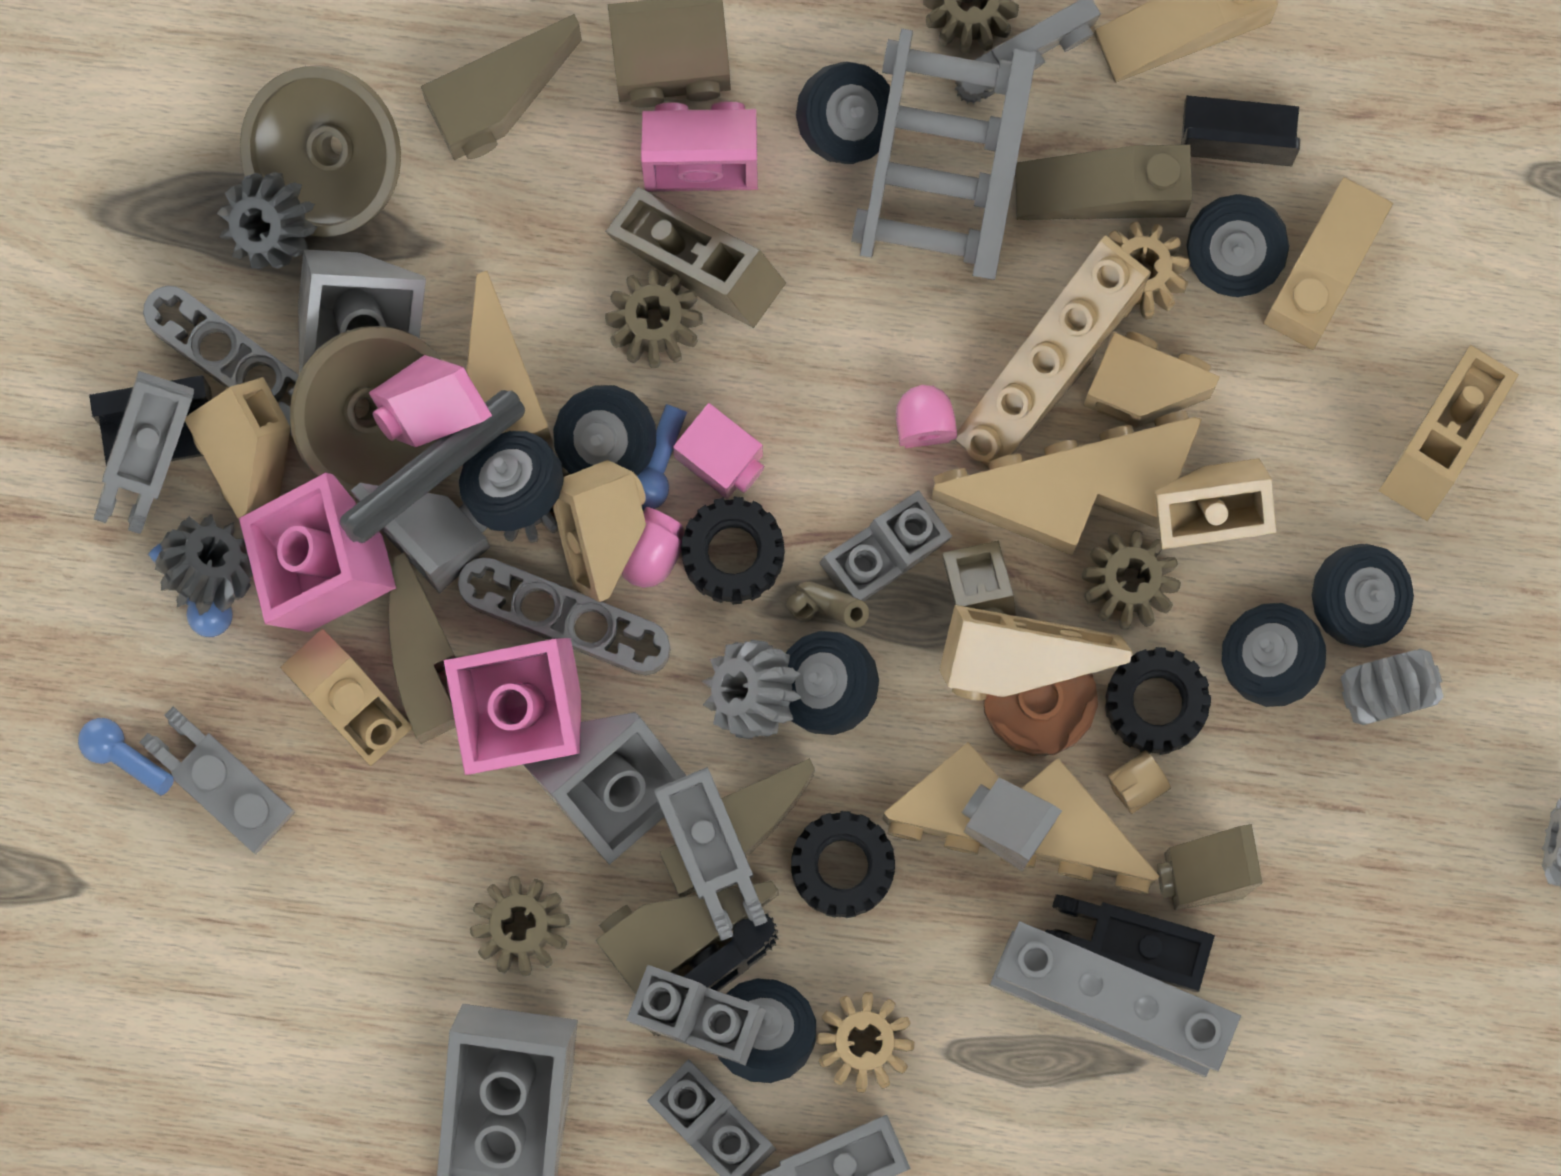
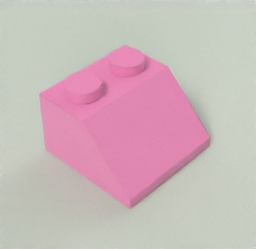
M719 102L713 104L711 110H689L686 104L662 103L655 106V111H642L641 163L645 190L647 192L758 190L756 109H745V105L739 102Z
M324 473L239 518L266 625L311 632L396 589L383 535L380 531L365 543L351 541L340 525L342 515L357 503L333 474Z
M556 638L444 660L465 775L580 754L581 690L571 638Z

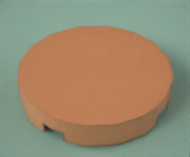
M1090 673L1007 697L987 694L986 699L983 700L984 714L993 733L1011 749L1030 756L1055 755L1074 746L1090 729L1098 707L1096 683L1093 679V674Z

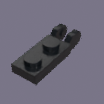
M1055 894L1052 907L1061 914L1096 920L1091 941L1072 936L1071 933L1059 929L1045 930L1046 933L1166 984L1197 993L1200 991L1215 935L1102 902L1101 906Z
M768 913L765 914L768 922L756 927L749 918H743L734 925L732 941L722 948L717 943H714L702 950L689 963L693 970L683 977L699 982L707 988L720 991L747 971L749 967L766 956L768 950L772 951L773 946H777L776 940H779L777 936L778 930L775 929L777 925L773 923V917L770 918ZM650 1031V1032L653 1034V1036H655V1035L660 1036V1035H661V1034H658V1033H656V1032Z

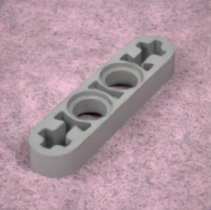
M163 286L155 289L148 295L144 303L143 315L151 331L159 339L227 389L231 386L245 383L248 371L259 365L268 366L276 373V383L271 392L277 402L283 398L290 382L294 385L296 384L299 376L296 372L185 290L176 286ZM178 301L181 302L180 312L187 321L195 326L187 344L180 342L188 334L177 323L169 320L164 326L160 325L163 318L158 309L163 303L173 307ZM199 317H204L205 320L197 325ZM221 332L227 335L231 340V350L224 359L208 361L201 356L200 344L208 334ZM294 387L288 391V393L290 394L291 398H292V394H293ZM280 401L279 406L291 427L290 407Z
M485 557L474 559L466 564L460 572L458 580L460 594L466 604L477 612L548 640L571 638L573 650L634 674L643 676L655 674L663 669L669 660L671 649L668 635L662 627L652 621L604 602H597L586 595L495 559ZM486 571L494 572L493 580L495 584L511 591L513 579L522 582L513 594L511 611L507 612L501 609L506 603V599L493 592H487L483 600L477 599L476 589L470 584L472 577L483 578ZM539 590L551 595L555 605L550 617L544 621L536 622L524 616L521 606L526 595ZM591 611L604 616L608 623L607 632L604 637L593 643L584 642L579 639L574 630L575 622L579 616ZM621 621L629 624L623 633L625 637L641 641L645 634L653 635L654 647L660 650L657 657L648 655L644 662L640 663L635 661V650L622 643H618L617 654L608 652L607 650L616 639L618 622Z

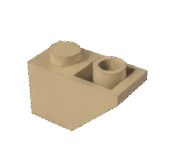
M1130 331L1125 336L1114 332L1089 389L1084 406L1137 428L1163 415L1180 411L1210 399L1220 376L1209 372L1211 366L1195 356L1179 354L1177 359L1158 351V344L1147 336Z
M264 377L231 386L186 416L185 422L193 435L197 449L204 455L220 485L224 499L232 507L238 519L280 497L291 427Z
M323 628L280 667L370 766L412 729L411 724Z

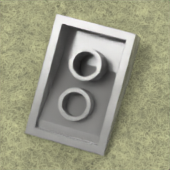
M462 1004L449 1031L437 1176L558 1175L573 1075L578 1020Z

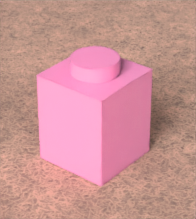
M710 403L706 405L673 446L674 458L727 500L737 488L745 493L757 480L765 467L759 462L763 457V445Z

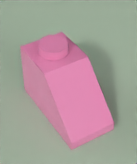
M426 355L369 392L378 408L373 412V417L385 436L391 441L397 439V441L414 447L474 426L492 416L464 367Z

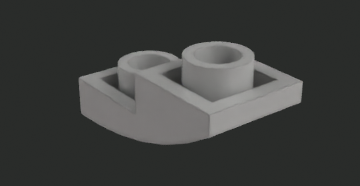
M918 490L875 518L868 528L826 554L819 563L839 591L865 601L949 541L952 535Z
M647 965L627 1021L746 1066L766 1010L751 1002L707 988L694 980Z
M689 1059L647 1100L720 1176H750L776 1150L770 1141Z

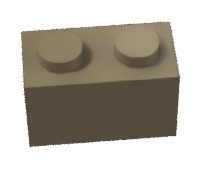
M642 0L608 4L619 102L630 101L631 106L652 107L662 104L665 97L686 95L687 100L708 101L718 98L721 91L731 90L723 0Z

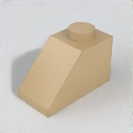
M1260 458L1202 466L1155 491L1160 546L1162 550L1277 533L1272 478Z
M609 460L563 477L564 482L560 496L553 505L573 589L597 602L609 599L646 527L642 509L646 497L641 481L634 472Z

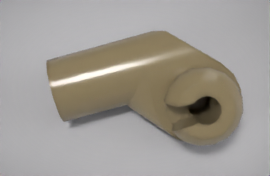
M812 581L803 582L795 586L796 592L790 595L786 601V607L790 613L802 622L810 621L814 614L818 612L848 627L859 628L865 624L869 616V609L864 601Z

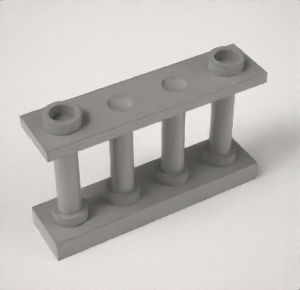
M901 28L899 41L888 39L882 73L893 75L869 208L868 210L857 208L851 242L862 244L860 256L866 257L873 256L875 241L963 256V262L974 264L972 276L995 280L1037 53L1014 49L1012 61L1001 59L1000 65L914 50L910 49L913 30ZM906 71L995 87L996 94L1005 95L1002 117L990 116L989 121L901 106L900 102ZM899 128L985 144L984 150L995 152L991 174L980 172L979 178L890 162L895 130ZM885 185L975 200L974 206L985 208L981 231L969 229V234L882 219L880 218Z
M1021 921L1018 922L1015 931L1011 932L989 985L1202 1077H1207L1209 1069L1219 1071L1241 1018V1015Z

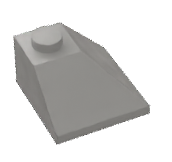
M303 249L298 299L299 374L317 349L333 337L348 330L365 326H384L399 329L420 338L426 284L425 276L358 252Z
M359 483L351 492L359 503L379 486ZM426 493L380 530L401 553H406L410 563L439 594L460 575L466 564L474 559H478L490 548L487 538L482 534L488 527L478 523L464 503L458 508L448 496Z
M636 712L581 722L580 754L523 764L609 865L664 818L654 789L686 776Z

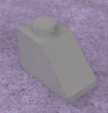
M998 778L991 790L980 784L965 806L962 814L971 820L967 824L964 833L1020 871H1023L1062 810Z

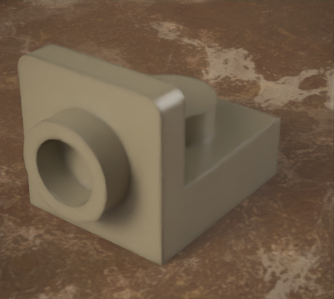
M999 540L943 552L944 567L954 605L1016 616L1014 595Z

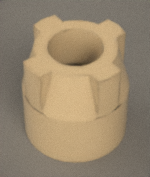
M1146 750L1107 775L1113 792L1130 814H1133L1171 789L1162 769Z

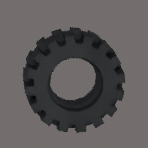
M734 496L731 500H724V497L715 499L713 504L709 506L704 505L698 509L693 519L690 518L686 525L681 545L682 561L690 582H693L700 593L712 597L713 601L719 603L726 601L732 602V605L742 604V601L749 599L753 601L761 597L765 590L769 591L775 584V580L780 574L784 562V539L776 519L770 512L767 513L761 504L755 501L752 503L744 501V497ZM740 528L750 533L756 541L758 548L757 557L753 565L744 572L736 574L725 573L717 569L710 561L708 554L709 544L713 537L721 530Z
M1156 647L1154 650L1148 651L1144 649L1131 656L1130 663L1120 665L1112 675L1105 695L1106 717L1109 718L1110 727L1114 734H1118L1123 739L1122 743L1129 748H1137L1140 750V753L1146 750L1149 754H1169L1189 744L1204 727L1211 706V695H1209L1208 690L1209 683L1206 676L1203 677L1199 671L1200 666L1194 660L1191 662L1186 659L1184 653L1177 650L1175 652L1167 651L1163 647ZM1151 678H1163L1172 682L1179 690L1182 698V708L1179 715L1172 722L1164 725H1153L1144 721L1137 714L1133 704L1134 693L1143 681Z
M840 811V813L834 814L828 813L807 825L798 837L791 856L792 879L801 898L814 910L834 918L856 917L873 909L888 893L895 874L894 849L885 831L878 824L873 823L870 818L862 814H853L851 811ZM843 840L853 842L863 850L867 857V874L861 883L853 888H834L826 883L819 873L818 861L820 854L825 847L833 842Z

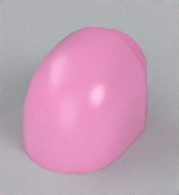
M920 385L909 389L901 396L896 408L899 446H905L906 449L950 443V440L957 438L954 410L950 398L943 390L930 385Z
M646 507L643 512L646 527L622 572L624 579L632 585L642 588L654 587L668 577L681 554L682 537L685 533L681 523L650 507Z

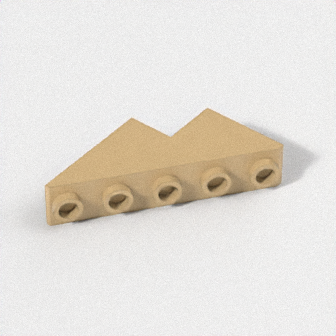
M1105 235L959 428L957 438L954 440L965 448L973 459L980 461L988 468L989 462L1014 454L1094 360L1098 347L1139 301L1150 271Z
M1187 411L1173 412L1155 419L1156 427L1134 432L1132 425L1115 427L1100 433L1099 442L1078 446L1076 439L1061 441L1045 447V456L1023 461L1022 454L1007 455L989 462L990 470L968 475L966 468L946 471L933 477L935 486L931 500L1073 556L1093 504L1158 529L1155 491L1179 479L1202 419L1197 417L1189 418Z
M967 742L883 813L882 819L889 825L887 834L921 842L923 833L946 838L944 847L947 849L978 855L979 847L985 846L964 833L971 819L962 814V811L980 784L991 790L999 777L971 744ZM1059 758L1021 788L1062 810L1056 822L1025 867L1035 868L1036 859L1059 864L1058 874L1066 877L1092 881L1093 873L1115 877L1114 887L1134 893L1149 894L1150 886L1160 876Z

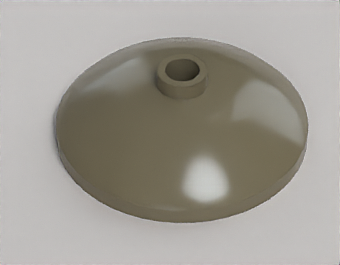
M312 65L284 72L265 84L256 94L243 120L240 136V155L245 176L259 173V175L262 174L265 177L267 174L277 172L283 173L285 186L293 182L302 184L298 200L300 203L309 201L315 204L313 209L305 214V219L318 227L311 236H337L366 225L384 209L394 193L401 167L400 139L394 119L380 96L367 83L347 71L330 66ZM333 136L338 138L342 144L340 155L336 154L331 147Z
M365 326L345 331L333 337L317 349L309 358L294 386L290 406V423L297 450L304 463L317 477L324 473L333 474L349 495L354 496L351 490L359 483L382 485L437 441L434 440L414 447L397 441V439L389 440L373 417V412L378 408L369 394L370 391L424 355L442 360L428 344L418 337L399 329L384 326ZM366 398L369 402V411L365 416L358 418L355 414V405L360 399Z

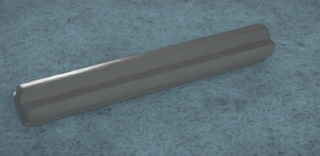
M499 391L485 402L492 414L491 417L479 424L438 439L342 515L340 525L345 531L346 536L353 542L365 543L521 419L525 413V407L520 401L519 396L513 391Z

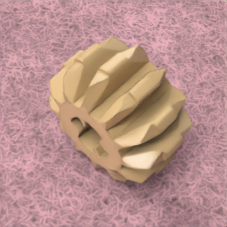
M1135 221L1130 223L1129 240L1117 230L1110 232L1108 238L1141 265L1143 262H1146L1153 268L1143 294L1135 304L1140 305L1141 315L1147 320L1151 319L1154 315V302L1162 309L1170 311L1175 305L1172 293H1185L1188 281L1179 274L1189 269L1190 260L1184 256H1173L1181 245V240L1178 237L1170 238L1164 244L1159 241L1163 231V227L1160 224H1155L1152 227L1149 236H1143L1141 225ZM1132 309L1127 313L1125 317H1128L1130 315Z
M872 992L863 993L861 1000L862 1011L855 1012L853 1003L848 996L841 997L839 1000L840 1007L847 1017L844 1021L830 1011H825L822 1015V1020L827 1025L836 1029L837 1034H816V1044L821 1046L835 1045L836 1050L819 1058L820 1066L822 1068L829 1067L839 1060L844 1064L834 1077V1083L839 1086L846 1081L851 1070L858 1072L856 1091L859 1093L866 1091L868 1085L867 1073L874 1072L877 1084L882 1089L889 1087V1077L882 1066L887 1064L896 1072L905 1073L908 1068L907 1064L900 1058L892 1055L893 1050L913 1051L915 1046L913 1040L894 1038L895 1033L908 1028L911 1022L908 1017H901L891 1024L888 1023L886 1018L893 1012L896 1005L893 1000L887 999L883 1003L879 1014L871 1012L874 1000ZM870 1027L879 1034L874 1042L881 1043L880 1051L876 1055L866 1051L861 1058L855 1056L850 1051V1048L854 1047L855 1042L848 1041L849 1034L853 1030L863 1033Z

